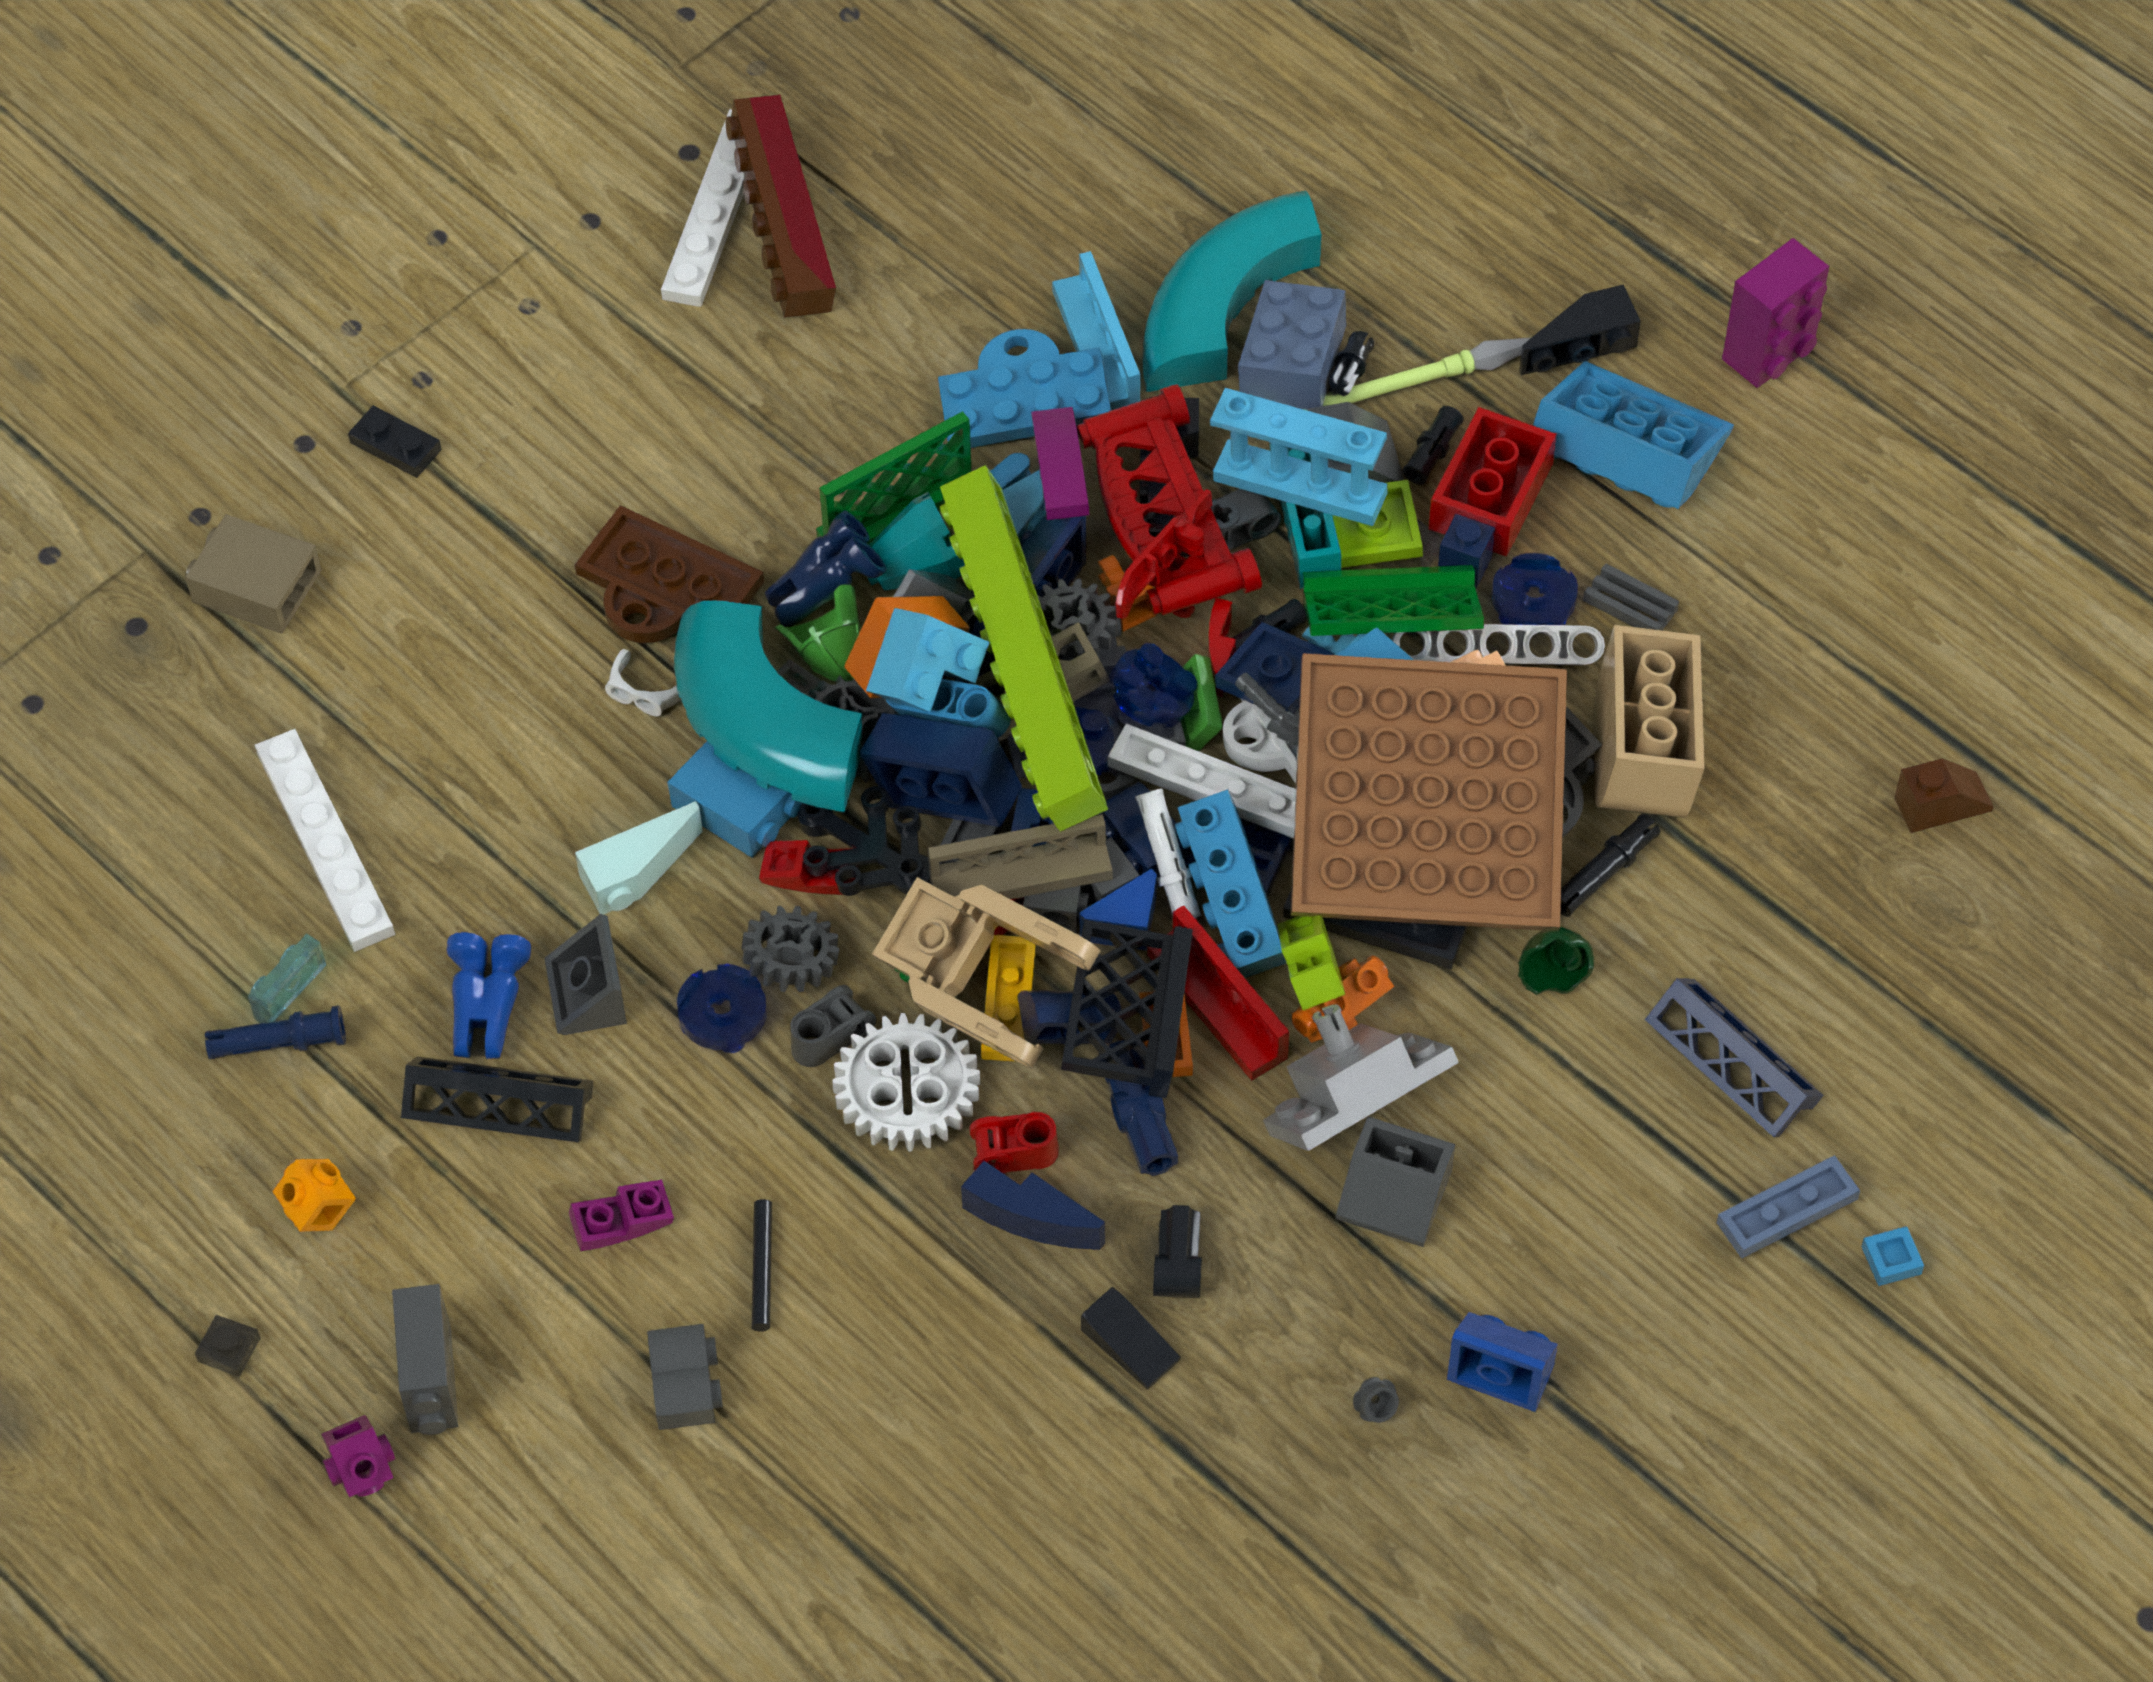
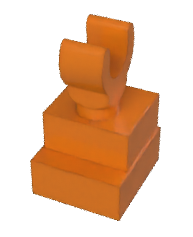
M1111 555L1098 561V565L1103 570V573L1099 574L1098 577L1102 584L1107 587L1106 593L1110 595V606H1115L1118 588L1125 573L1116 557ZM1147 585L1134 600L1127 618L1120 619L1123 632L1156 616L1152 614L1146 597V591L1153 589V586Z

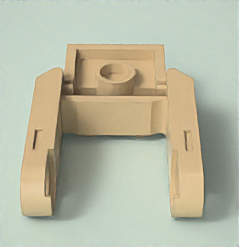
M917 877L872 955L877 960L909 976L908 982L913 1001L925 1013L940 1019L945 1024L956 1028L958 1031L1014 1061L1033 1069L1044 1050L1041 1045H1034L1010 1031L1003 1023L955 997L964 990L992 942L994 931L998 926L1087 971L1091 969L1101 950L1076 933L982 884L963 890L957 896H952Z

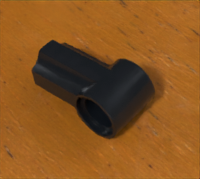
M1173 1205L1169 1209L1161 1210L1158 1240L1159 1254H1155L1153 1296L1200 1298L1202 1257L1198 1256L1200 1212L1191 1209L1189 1206Z

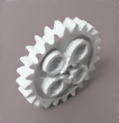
M901 1013L899 1023L892 1025L890 1020L884 1016L882 1017L881 1029L877 1030L873 1025L867 1023L865 1024L866 1038L852 1034V1048L842 1047L840 1049L842 1062L834 1064L835 1077L837 1078L832 1079L833 1091L837 1094L835 1096L836 1107L838 1110H843L845 1124L855 1122V1132L858 1137L869 1130L871 1131L872 1145L875 1146L884 1137L888 1138L889 1150L893 1151L898 1141H905L906 1148L910 1152L914 1148L915 1140L921 1139L928 1149L931 1148L932 1135L936 1134L940 1139L947 1141L948 1126L961 1130L963 1128L961 1115L972 1117V1102L979 1100V1087L977 1085H980V1070H976L977 1057L976 1054H969L968 1040L957 1042L956 1028H952L944 1034L942 1033V1021L940 1019H937L928 1027L925 1026L924 1014H920L914 1024H908L905 1013ZM902 1049H908L910 1055L913 1110L911 1115L904 1114L901 1069ZM933 1058L936 1060L935 1062L929 1064L919 1062L922 1059ZM879 1061L891 1062V1064L887 1066L875 1065V1063ZM929 1097L939 1099L934 1103L922 1102L923 1099ZM882 1100H890L894 1102L887 1106H879L876 1104Z

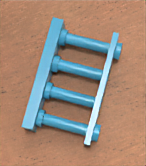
M1224 389L1210 419V426L1230 431L1231 440H1227L1213 470L1214 482L1366 525H1374L1387 496V484L1369 479L1368 470L1373 471L1387 439L1386 432L1232 389ZM1248 436L1270 442L1271 451L1248 445ZM1288 447L1310 453L1311 462L1288 456ZM1328 459L1350 464L1351 473L1329 468Z

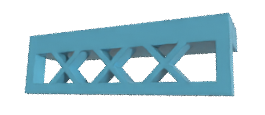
M1091 251L1079 254V275L1053 281L1052 292L1075 350L1081 351L1100 347L1111 410L1140 401V372Z

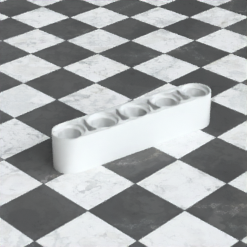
M1484 624V629L1416 632L1423 639V649L1419 654L1409 656L1414 660L1451 662L1478 649L1484 657L1490 654L1486 648L1487 638L1490 634L1498 632L1505 635L1509 641L1507 653L1501 656L1507 665L1582 666L1597 661L1604 652L1605 643L1601 633L1590 626ZM1397 632L1393 635L1392 641L1399 647L1400 638L1405 632ZM1449 632H1458L1466 640V649L1460 656H1451L1443 648V639ZM1536 633L1547 635L1552 642V649L1546 657H1537L1530 650V639ZM1578 634H1588L1594 640L1595 649L1588 658L1579 657L1573 651V640Z

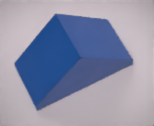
M1151 868L1079 912L1080 936H1082L1084 920L1151 931L1157 899V874ZM1091 936V943L1115 946L1108 939ZM1141 946L1137 949L1147 951V946Z

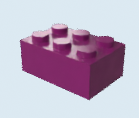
M1792 238L1737 279L1734 284L1722 360L1756 388H1759L1770 378L1774 380L1781 376L1787 366L1796 358L1807 356L1817 343L1816 333L1818 323L1822 317L1823 297L1827 291L1826 282L1829 265L1796 239Z

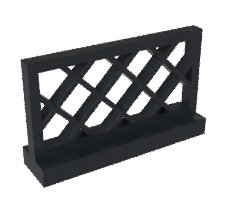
M1084 920L1081 937L1089 942L1091 941V936L1108 939L1116 948L1104 955L1099 953L1089 971L1078 966L1076 968L1061 1070L1150 1086L1148 1096L1167 1098L1174 1070L1193 929L1175 926L1172 936ZM1141 946L1161 949L1160 957L1146 964L1134 950ZM1125 956L1136 970L1120 977L1111 967L1110 963ZM1100 970L1111 983L1096 991L1085 977ZM1144 977L1154 988L1155 992L1140 999L1129 985ZM1119 991L1131 1005L1116 1013L1104 999ZM1082 992H1083V993L1085 994V996H1086V997L1083 998V999H1081V998H1082ZM1094 1005L1106 1019L1091 1027L1079 1012ZM1153 1005L1152 1011L1148 1008ZM1139 1013L1150 1027L1135 1035L1125 1024L1124 1020ZM1114 1027L1126 1041L1110 1049L1099 1037V1034ZM1077 1028H1078V1030H1079L1081 1033H1079V1034L1076 1035V1031H1077ZM1089 1041L1101 1055L1092 1060L1074 1057L1073 1050L1077 1046ZM1148 1041L1147 1047L1143 1044ZM1134 1049L1145 1061L1144 1069L1125 1066L1118 1057Z

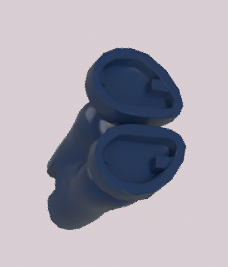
M843 510L832 521L828 533L815 538L795 564L765 591L768 603L776 607L775 616L784 627H791L797 624L820 606L834 599V591L839 585H852L851 574L853 572H859L868 578L874 579L879 578L887 571L881 557L873 548L866 544L870 539L868 532L859 520L848 511Z

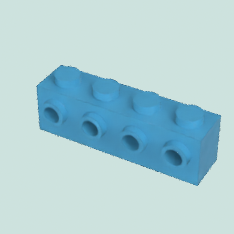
M1228 789L1177 807L1182 821L1175 824L1176 831L1183 848L1191 846L1196 862L1188 864L1197 889L1205 887L1209 902L1202 904L1211 930L1219 928L1223 943L1218 944V947L1244 978L1286 964L1281 950L1278 927L1235 802Z

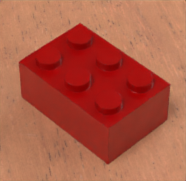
M1478 407L1431 498L1429 530L1445 535L1455 514H1459L1495 527L1493 552L1507 557L1553 465L1557 434Z

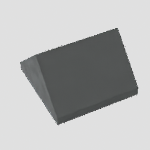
M600 914L544 958L558 1034L568 1035L627 1024L608 916Z

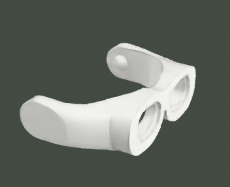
M622 649L613 663L609 681L605 685L606 693L612 699L623 704H630L634 701L641 711L652 716H660L665 709L681 700L676 686L669 690L656 692L633 689L620 676L629 662L631 652L626 649Z

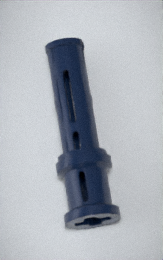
M340 1005L332 1006L331 1011L304 1015L302 1011L294 1012L293 1015H290L289 1019L276 1022L205 1031V1038L208 1039L205 1040L209 1059L292 1046L295 1050L301 1052L307 1051L311 1045L336 1042L338 1046L346 1044L345 1024Z

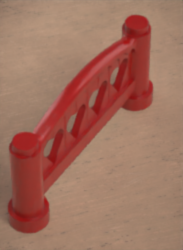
M1178 384L1160 389V395L1084 419L1082 424L1076 425L1077 434L1083 449L1091 447L1092 450L1095 449L1097 476L1103 504L1119 542L1133 562L1155 538L1149 533L1151 524L1144 520L1146 514L1150 512L1174 516L1184 514L1204 492L1176 429L1190 424L1186 401ZM1121 447L1152 451L1134 471L1124 470L1121 467L1123 458L1116 454V451ZM1137 479L1166 484L1154 499L1147 504L1138 503L1135 500L1137 491L1130 487L1131 482ZM1211 508L1197 523V527L1201 528L1204 532V554L1198 557L1190 556L1175 571L1163 568L1159 572L1160 585L1158 587L1153 586V589L1146 591L1147 601L1153 615L1159 613L1166 615L1239 590L1247 594L1262 589L1260 572L1251 550L1246 548L1232 554L1230 553Z

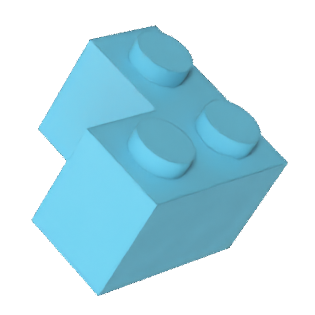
M894 608L866 691L900 705L931 712L943 676L976 683L989 642L929 615Z

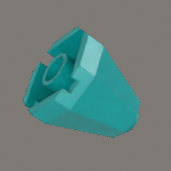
M929 492L913 499L869 544L881 557L887 568V571L879 578H868L872 586L879 582L884 591L897 589L909 569L945 574L954 579L961 576L959 568L965 565L964 560H960L956 555L950 542V532Z

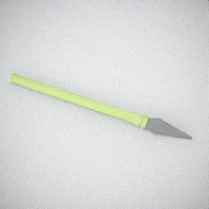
M1531 338L1483 341L1470 351L1462 350L1459 354L1442 358L1441 361L1354 385L1350 393L1344 397L1340 394L1334 396L1331 393H1326L1323 406L1344 402L1354 403L1438 378L1461 375L1464 372L1470 374L1474 370L1492 371L1520 356L1522 345Z

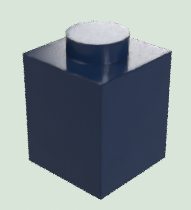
M1455 514L1440 544L1438 566L1473 565L1475 588L1477 589L1492 559L1495 527Z

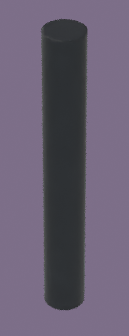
M766 1199L754 1202L752 1329L759 1332L770 1329L772 1202Z

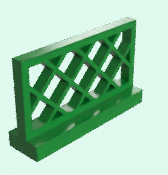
M962 411L819 487L822 525L816 528L817 537L827 534L834 518L845 510L857 518L864 526L870 537L866 543L869 545L913 499L929 492L938 511L941 512L940 506L945 504L940 486L972 472L969 418ZM954 433L947 444H942L948 436ZM918 453L911 463H907L912 455ZM935 453L938 454L929 467L925 466ZM883 471L876 482H871L876 474ZM899 472L903 473L894 486L890 485ZM848 490L840 501H834L835 496ZM863 492H867L858 505L854 504Z
M1473 565L1303 572V607L1306 610L1311 636L1367 634L1376 627L1383 633L1484 629V615L1475 588Z

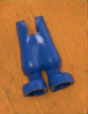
M467 932L455 933L448 938L446 952L461 969L454 975L452 984L454 1006L453 1053L455 1057L470 1058L474 1028L486 1029V1059H500L510 1014L519 989V982L514 975L529 961L532 946L525 938L518 935L505 934L493 939L491 946L492 972L486 978L484 977L489 952L486 941L476 934Z

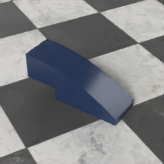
M983 1161L961 1186L963 1209L986 1223L1011 1234L1044 1244L1075 1249L1100 1250L1105 1244V1221L1032 1172L1019 1185Z

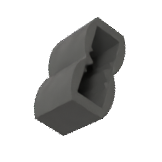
M704 1324L647 1331L654 1402L659 1430L715 1423L714 1409L723 1407L720 1379H710L709 1366L718 1365L715 1337L706 1338Z

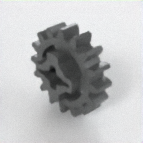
M1059 579L1058 588L1054 590L1046 584L1042 586L1043 597L1038 596L1051 637L1079 622L1098 657L1099 647L1106 650L1111 648V637L1117 635L1116 606H1110V595L1108 593L1098 596V585L1095 583L1087 589L1082 588L1081 579H1076L1073 586H1067L1063 579ZM1095 615L1098 618L1099 623L1095 622ZM1076 639L1063 646L1058 657L1061 660L1068 661V658H1076L1085 653L1079 640Z
M777 906L776 915L773 916L763 910L760 913V921L750 920L748 932L743 934L742 962L743 964H751L750 975L752 977L764 975L763 985L766 987L775 981L780 983L781 992H785L788 985H795L799 992H804L806 982L819 987L822 976L827 978L832 976L833 966L837 965L838 934L830 933L831 923L829 921L816 922L817 912L813 911L807 916L801 915L800 906H795L792 913H786L782 906ZM766 940L767 947L763 949L762 944ZM818 949L819 954L814 957V950Z

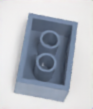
M1265 280L1238 364L1239 392L1305 410L1323 406L1329 386L1328 380L1333 372L1334 360L1339 352L1346 328L1345 290Z

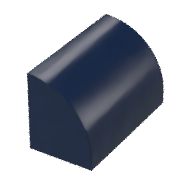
M1023 990L1017 995L1024 1039L1032 1044H1065L1073 991ZM1082 992V998H1081V999H1083V998L1086 997L1083 992ZM1115 994L1104 999L1116 1013L1121 1011L1120 1003ZM1094 1005L1079 1012L1091 1027L1106 1019ZM1112 1027L1099 1034V1037L1106 1044H1110L1118 1031ZM1077 1028V1031H1076V1035L1079 1034V1033H1081V1032L1078 1030V1028Z

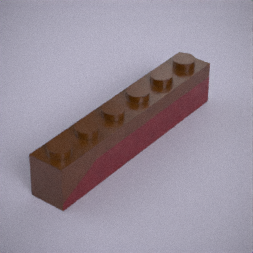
M781 95L734 99L731 116L726 117L725 121L726 133L729 141H735V165L738 173H744L743 190L747 205H753L755 212L752 217L755 236L762 237L764 244L762 246V261L764 268L771 269L773 276L771 279L774 302H780L784 318L832 312L836 285Z

